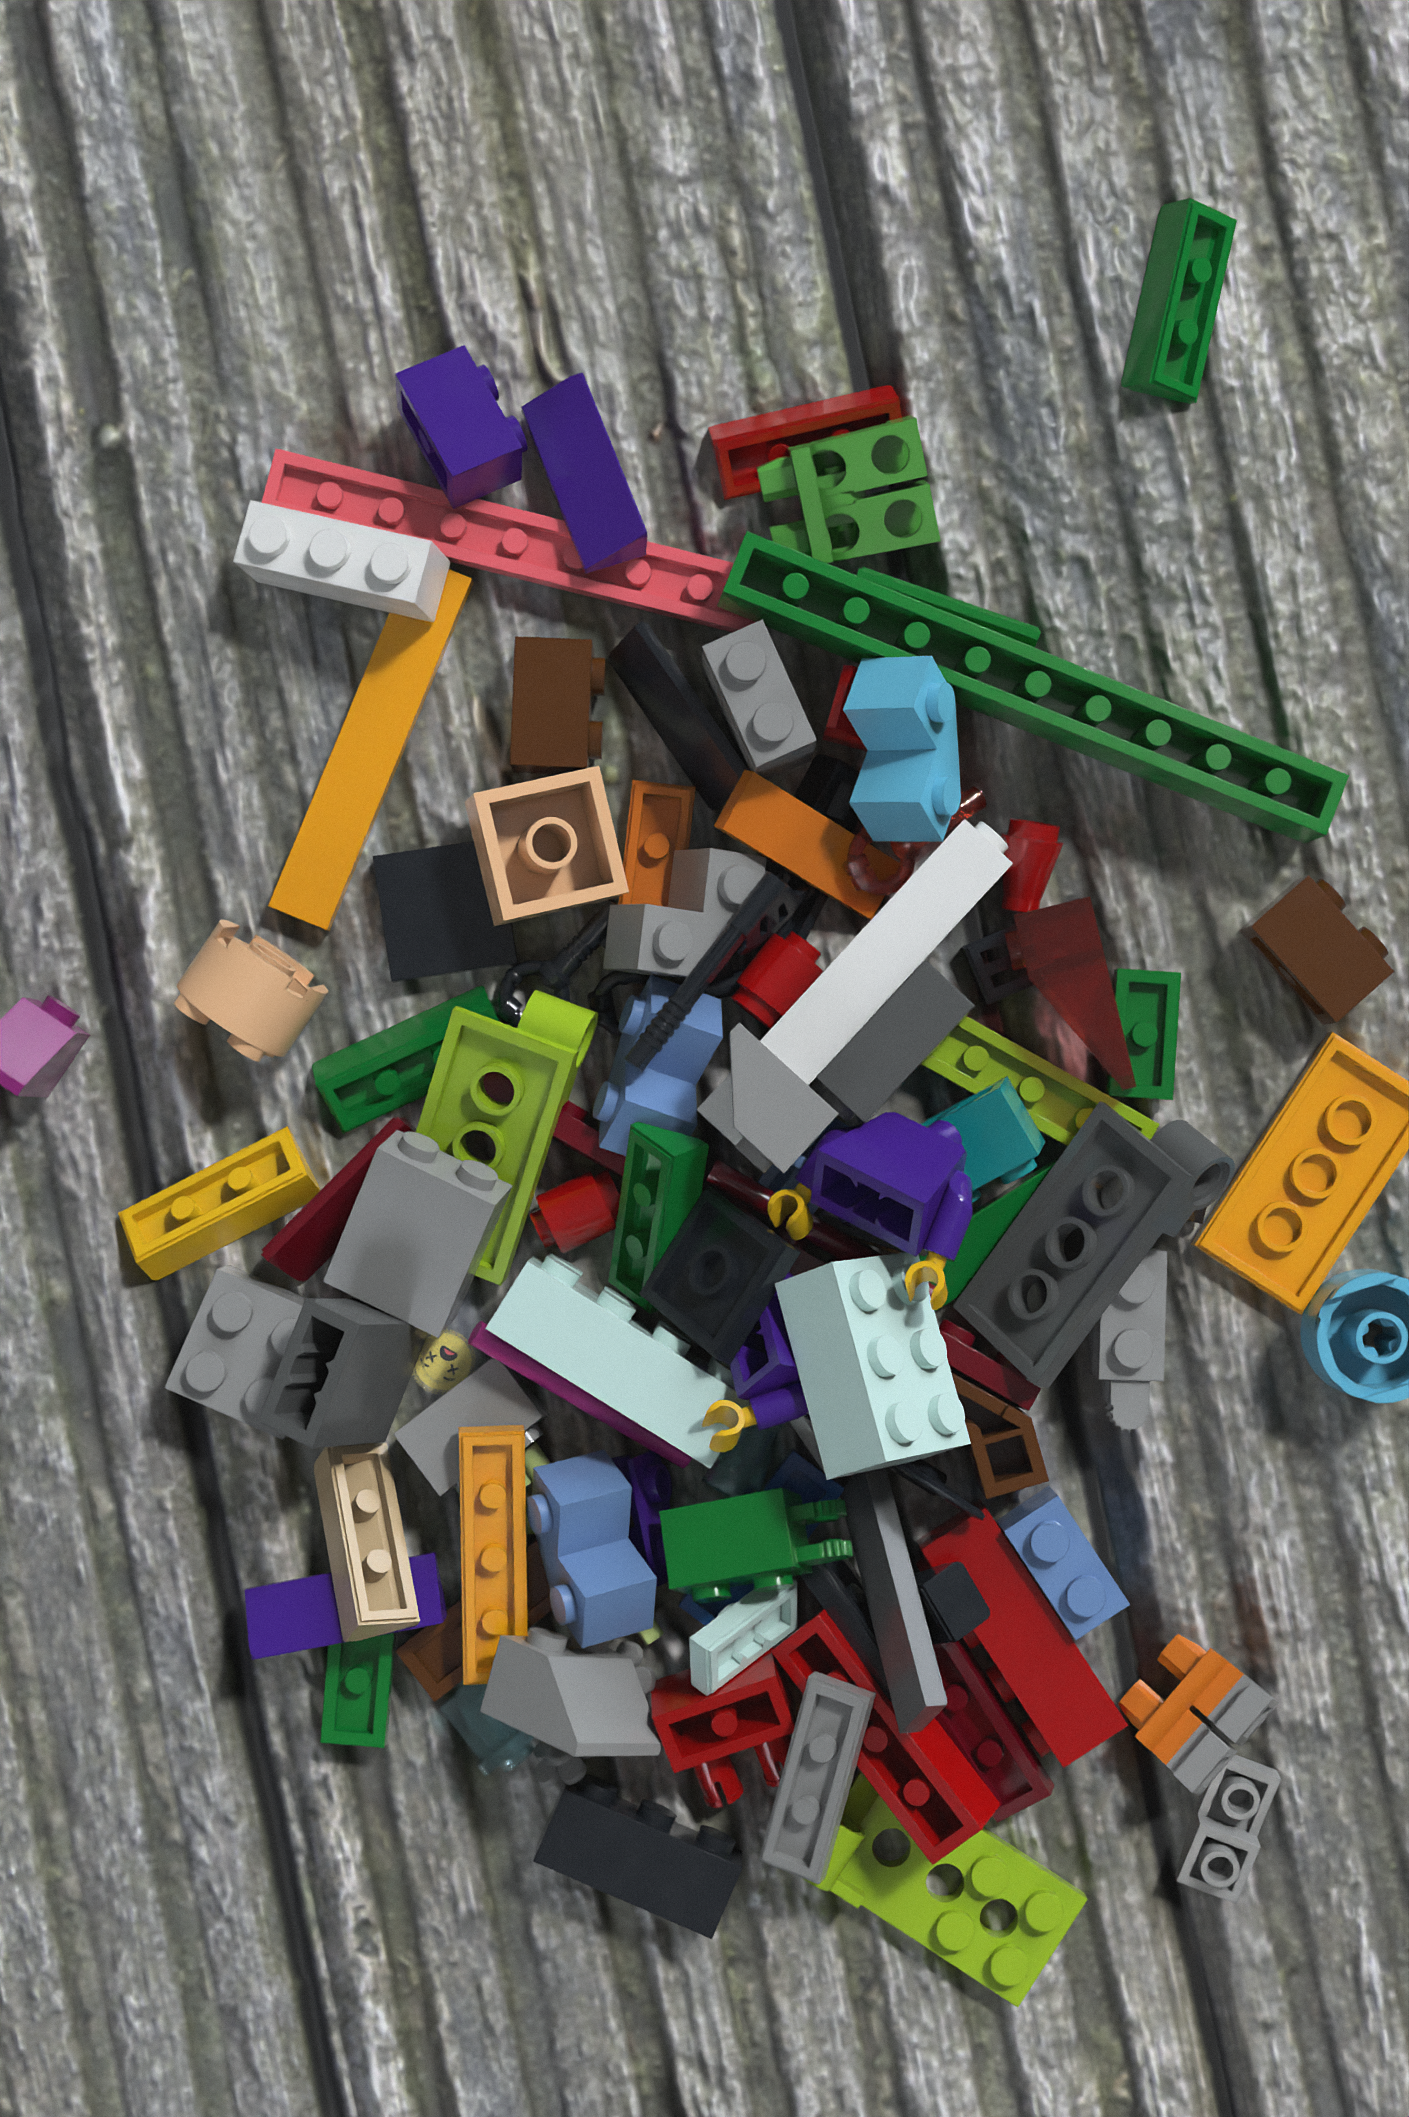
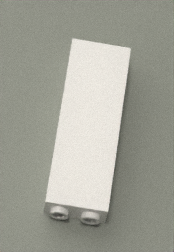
M964 819L768 1031L760 1042L809 1086L817 1075L1013 864L1003 854L1009 848L1007 843L984 822L980 821L973 827ZM730 1073L698 1107L697 1111L736 1145L743 1136L733 1128Z

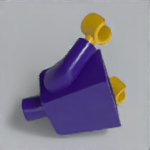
M885 1112L862 1125L830 1130L821 1138L794 1177V1179L799 1181L795 1189H784L771 1196L768 1202L769 1217L774 1226L779 1227L787 1215L794 1213L787 1221L786 1230L791 1239H802L809 1234L813 1227L814 1220L807 1206L811 1202L915 1257L922 1250L928 1252L926 1260L910 1266L905 1275V1285L908 1299L911 1302L915 1295V1289L919 1284L927 1281L937 1284L933 1289L930 1300L932 1310H937L944 1305L948 1296L943 1272L947 1260L955 1261L972 1218V1181L964 1173L967 1152L962 1145L961 1135L956 1127L948 1121L937 1120L930 1126L925 1127L897 1112Z
M788 1272L784 1280L791 1278L794 1275ZM776 1291L730 1364L737 1398L748 1400L749 1406L741 1408L735 1402L718 1400L709 1407L705 1414L702 1427H707L714 1423H722L729 1427V1429L721 1430L712 1436L709 1448L712 1451L727 1452L732 1450L736 1446L744 1428L756 1425L758 1431L799 1419L809 1413Z

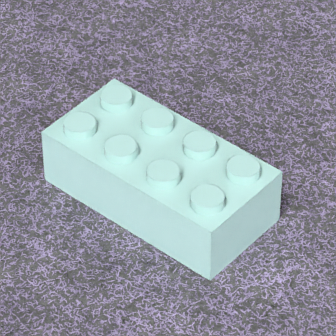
M550 1253L545 1260L540 1259L536 1255L529 1259L485 1329L703 1465L711 1468L720 1452L712 1451L709 1448L712 1436L721 1430L729 1429V1427L722 1423H714L710 1426L702 1427L707 1410L718 1400L735 1402L741 1408L749 1406L748 1400L737 1398L730 1364L717 1360L713 1356L709 1362H706L689 1351L692 1346L690 1344L692 1339L661 1320L658 1321L653 1329L635 1318L633 1315L638 1306L611 1288L605 1286L601 1294L598 1295L578 1281L583 1272L558 1255Z

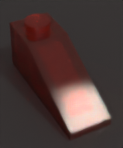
M1085 897L1014 915L1017 930L1005 933L1013 971L1026 968L1029 982L1122 1091L1136 1088L1091 898Z

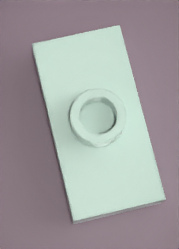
M793 1578L794 1586L782 1590L755 1592V1590H752L738 1602L726 1606L714 1620L689 1638L691 1685L706 1696L714 1693L797 1629V1580Z

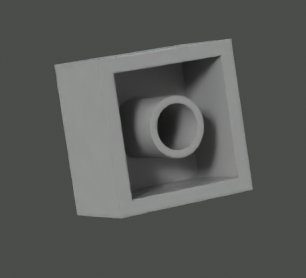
M232 1265L217 1268L164 1388L284 1440L288 1436L258 1422V1419L306 1298Z

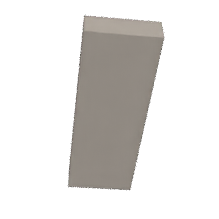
M817 1671L808 1676L758 1861L816 1884H820L826 1878L876 1693Z

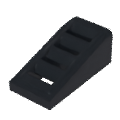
M958 1561L945 1563L914 1573L932 1645L957 1642L989 1618L990 1609L963 1563Z

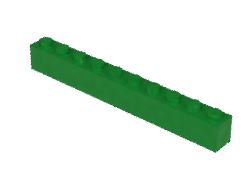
M746 531L717 604V607L754 622L763 619L765 626L858 664H860L862 658L932 656L946 682L952 686L957 704L1304 844L1327 835L1349 775L749 531Z

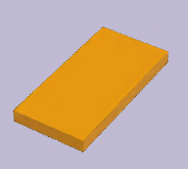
M1328 1032L1193 1239L1191 1245L1295 1313L1302 1315L1409 1149V1081L1334 1032Z

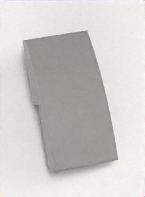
M1236 1754L1204 1792L1199 1795L1175 1875L1177 1882L1232 1903H1238L1261 1847L1257 1836L1281 1781L1277 1770Z

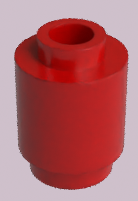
M793 931L785 939L773 933L736 980L740 987L731 999L748 1014L771 1029L823 973L822 969L815 964L821 953Z
M608 1170L594 1176L591 1171H588L536 1196L535 1198L540 1209L529 1214L544 1247L547 1248L557 1243L561 1253L565 1254L616 1229L615 1222H617L620 1195Z

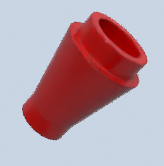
M1010 818L1007 833H1001V838L1009 846L1003 854L1013 864L1002 875L1003 898L1001 908L1039 914L1041 899L1064 844L1058 842L1060 826Z

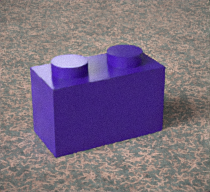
M465 345L395 373L397 409L453 509L522 480V453L528 450L524 432L513 415L505 417L497 403L499 394L491 372L484 364L476 366Z

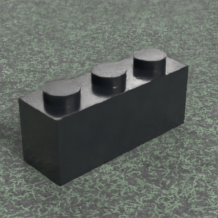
M585 1774L575 1784L567 1785L564 1782L537 1843L533 1862L712 1939L743 1868L742 1851L734 1847L736 1841L728 1834L710 1826L701 1825L699 1831L679 1824L675 1822L677 1815L673 1811L656 1802L642 1800L638 1806L616 1796L618 1789L614 1785L599 1777Z

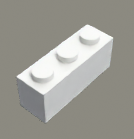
M253 500L249 502L233 560L236 565L259 583L433 623L450 566L448 558L430 540Z

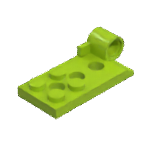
M535 990L528 1000L517 1028L459 1006L453 1008L416 1129V1133L433 1139L439 1145L440 1151L461 1161L474 1160L491 1167L497 1173L498 1179L513 1185L474 1275L500 1286L508 1278L562 1106L569 1100L578 1069L587 1054L598 1020L597 1012ZM499 1072L510 1079L514 1087L512 1101L498 1102L487 1094L484 1088L486 1073ZM478 1130L488 1134L495 1143V1157L490 1160H482L473 1156L466 1145L467 1132Z
M861 1770L851 1783L826 1878L820 1884L803 1879L821 1890L833 1892L857 1909L860 1905L864 1906L1017 2008L1088 1900L1083 1891L985 1827L932 1865ZM885 1829H898L909 1839L907 1851L896 1860L888 1861L881 1859L872 1849L875 1837ZM950 1864L961 1871L962 1881L955 1892L949 1895H937L928 1889L926 1879L929 1872L935 1866ZM995 1899L1006 1900L1015 1907L1013 1922L1002 1930H990L980 1922L981 1910L988 1902Z

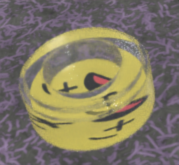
M446 1329L439 1338L428 1333L412 1372L415 1381L428 1392L440 1395L446 1394L473 1373L475 1353L472 1345L468 1344V1340L463 1335L453 1330Z

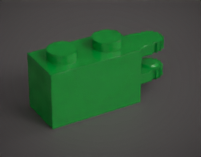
M777 1488L659 1511L669 1589L692 1595L693 1603H709L729 1599L732 1597L731 1587L754 1583L755 1592L790 1588L794 1586L792 1576L812 1573V1565L839 1561L853 1556L850 1540L829 1539L821 1543L808 1545L806 1525L834 1522L841 1517L847 1516L845 1501L841 1499L802 1504L801 1495L785 1488Z

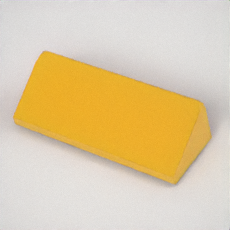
M286 1126L119 1212L118 1215L135 1262L152 1280L156 1281L306 1205L320 1191V1188L291 1130Z

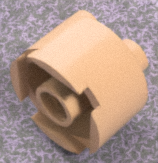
M220 920L177 983L180 995L174 1002V1005L185 1015L201 1024L207 1025L211 1019L230 1032L231 1035L227 1042L235 1050L251 1060L260 1062L264 1055L271 1058L274 1056L284 1057L328 994V989L325 985L309 987L308 984L315 975L307 968L258 935L254 936L250 944L234 937L240 926L227 920Z

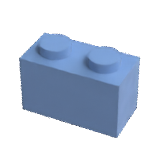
M1047 1486L996 1520L1075 1640H1078L1130 1605L1059 1496L1050 1486Z

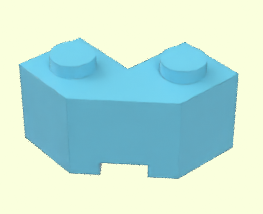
M932 656L862 658L843 708L844 713L868 750L849 803L873 841L943 842L951 816L958 811L961 800L956 702L953 688L946 682Z

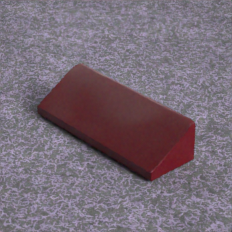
M393 1117L262 1249L263 1253L261 1255L269 1263L295 1280L301 1282L308 1280L335 1253L377 1148L396 1130L403 1133L416 1132V1128L405 1117Z

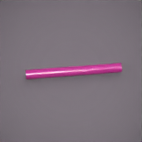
M480 1321L471 1332L468 1344L680 1468L684 1469L691 1462V1456L486 1330L485 1328L488 1324Z

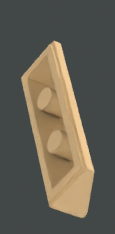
M387 1443L325 1447L314 1463V1474L343 1641H359L418 1625L420 1617Z

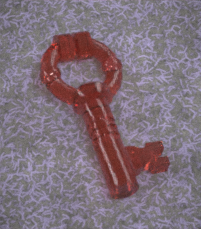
M972 786L964 792L962 789L960 790V806L956 814L951 816L947 831L959 825L964 819L967 820L986 808V799L977 787ZM862 826L851 841L847 860L842 866L849 877L852 876L850 881L855 891L864 890L876 896L897 893L911 877L914 871L915 858L919 856L920 849L930 842L890 841L892 851L900 858L899 868L895 874L889 875L884 880H878L872 867L868 868L871 864L866 854L863 853L866 845L874 841L865 827Z

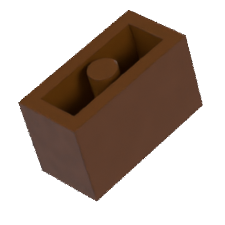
M515 636L510 766L514 773L563 774L590 768V759L602 760L603 721H592L593 696L605 695L606 658L594 657L595 650L592 639Z
M1307 875L1295 880L1239 931L1321 1024L1326 1025L1337 1023L1395 971L1384 960L1389 953L1379 938L1366 927H1361L1357 930L1341 912L1346 907V904L1339 893L1325 880L1319 879L1315 883Z

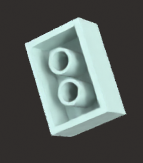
M905 1252L835 1261L775 1283L827 1480L908 1463L971 1444L965 1424L964 1409L958 1399L947 1359L946 1344L940 1334L935 1312L931 1308L928 1281L917 1286L911 1302L908 1299L905 1275L910 1266L920 1262L919 1254L915 1257Z

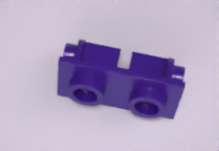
M651 1450L630 1458V1455L612 1457V1461L632 1487L630 1515L633 1517L634 1525L629 1526L628 1538L657 1577L656 1587L668 1581L659 1511L671 1509L672 1480L667 1467L662 1464L660 1455Z

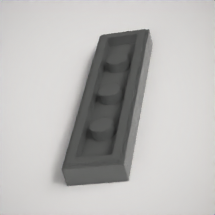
M885 1467L854 1474L844 1486V1491L841 1493L840 1498L845 1501L847 1512L845 1518L899 1732H921L945 1708L948 1702Z

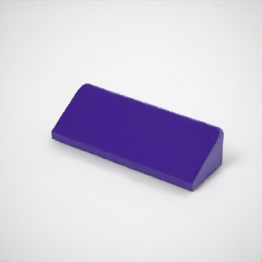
M583 372L570 376L521 406V412L585 574L645 556L648 535Z
M436 1552L408 1557L420 1622L416 1626L390 1633L443 1623L446 1619L447 1610ZM331 1572L250 1587L244 1590L248 1642L252 1660L344 1642Z

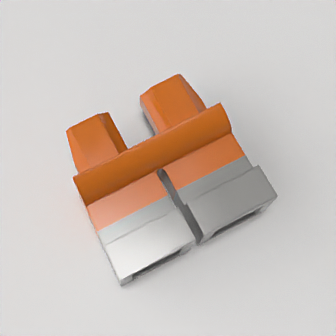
M1177 1634L1160 1653L1157 1660L1174 1674L1181 1683L1164 1700L1147 1683L1139 1679L1122 1697L1118 1705L1130 1722L1139 1730L1135 1737L1152 1751L1191 1793L1201 1795L1238 1751L1195 1713V1710L1198 1709L1235 1744L1243 1746L1280 1702L1212 1648L1205 1651L1201 1646Z

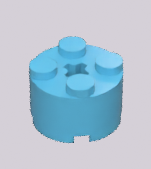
M1373 1269L1349 1270L1328 1279L1316 1291L1305 1308L1301 1320V1344L1310 1367L1321 1380L1332 1388L1361 1400L1374 1403H1393L1409 1398V1279ZM1369 1323L1382 1326L1383 1333L1374 1337L1375 1348L1363 1344L1362 1336L1369 1332Z

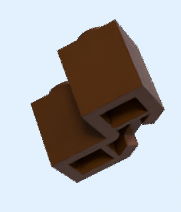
M951 1371L958 1399L964 1409L965 1424L971 1444L966 1446L978 1488L985 1498L989 1499L1048 1482L1049 1478L1032 1418L1023 1410Z

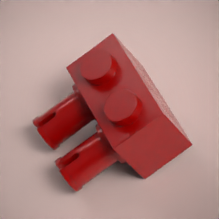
M774 1647L708 1696L691 1685L690 1668L657 1679L654 1690L651 1691L652 1720L674 1773L693 1767L704 1794V1801L708 1807H722V1801L718 1794L721 1791V1786L728 1805L741 1797L744 1787L738 1779L729 1755L754 1747L766 1784L770 1787H779L781 1779L779 1761L784 1768L791 1743L790 1734L794 1732L796 1720L791 1691L780 1663L771 1653Z

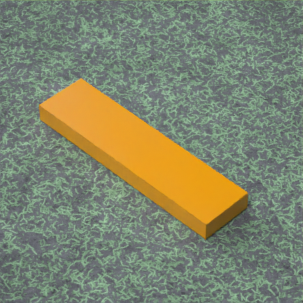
M524 1425L458 1427L463 1685L488 1684L500 1635L528 1636Z

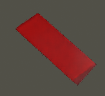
M890 385L876 387L710 426L708 432L724 500L761 492L756 467L776 458L788 456V447L811 443L902 418L899 397L893 387Z

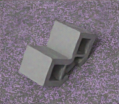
M714 848L674 850L668 907L650 904L610 905L603 969L654 975L657 977H687L727 926V922L765 874L767 857Z

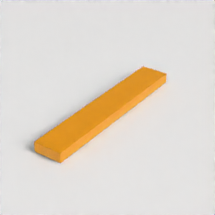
M448 570L434 623L389 612L268 904L269 907L330 932L474 583L472 578L453 570Z

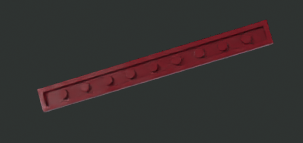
M499 1072L485 1074L484 1088L492 1099L498 1102L513 1100L514 1087L507 1076ZM568 1100L562 1106L552 1138L623 1179L626 1156L600 1148L599 1132L584 1124L589 1113ZM729 1196L750 1214H753V1209ZM781 1225L774 1227L772 1231L801 1252L789 1270L794 1276L826 1264L805 1252L810 1242L803 1238L793 1240L786 1228ZM831 1256L828 1263L841 1260L837 1259L834 1256ZM943 1319L939 1325V1330L946 1344L950 1369L1017 1408L1029 1411L1042 1388L1028 1381L1027 1377L1000 1351L997 1352L992 1360L971 1348L976 1337L954 1323Z

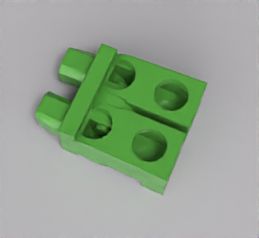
M910 415L846 434L788 447V456L776 458L756 467L764 502L795 495L798 496L802 519L769 526L773 542L825 563H831L833 561L941 541L930 485L926 481L921 480L899 485L897 488L866 494L865 491L928 476L916 417Z

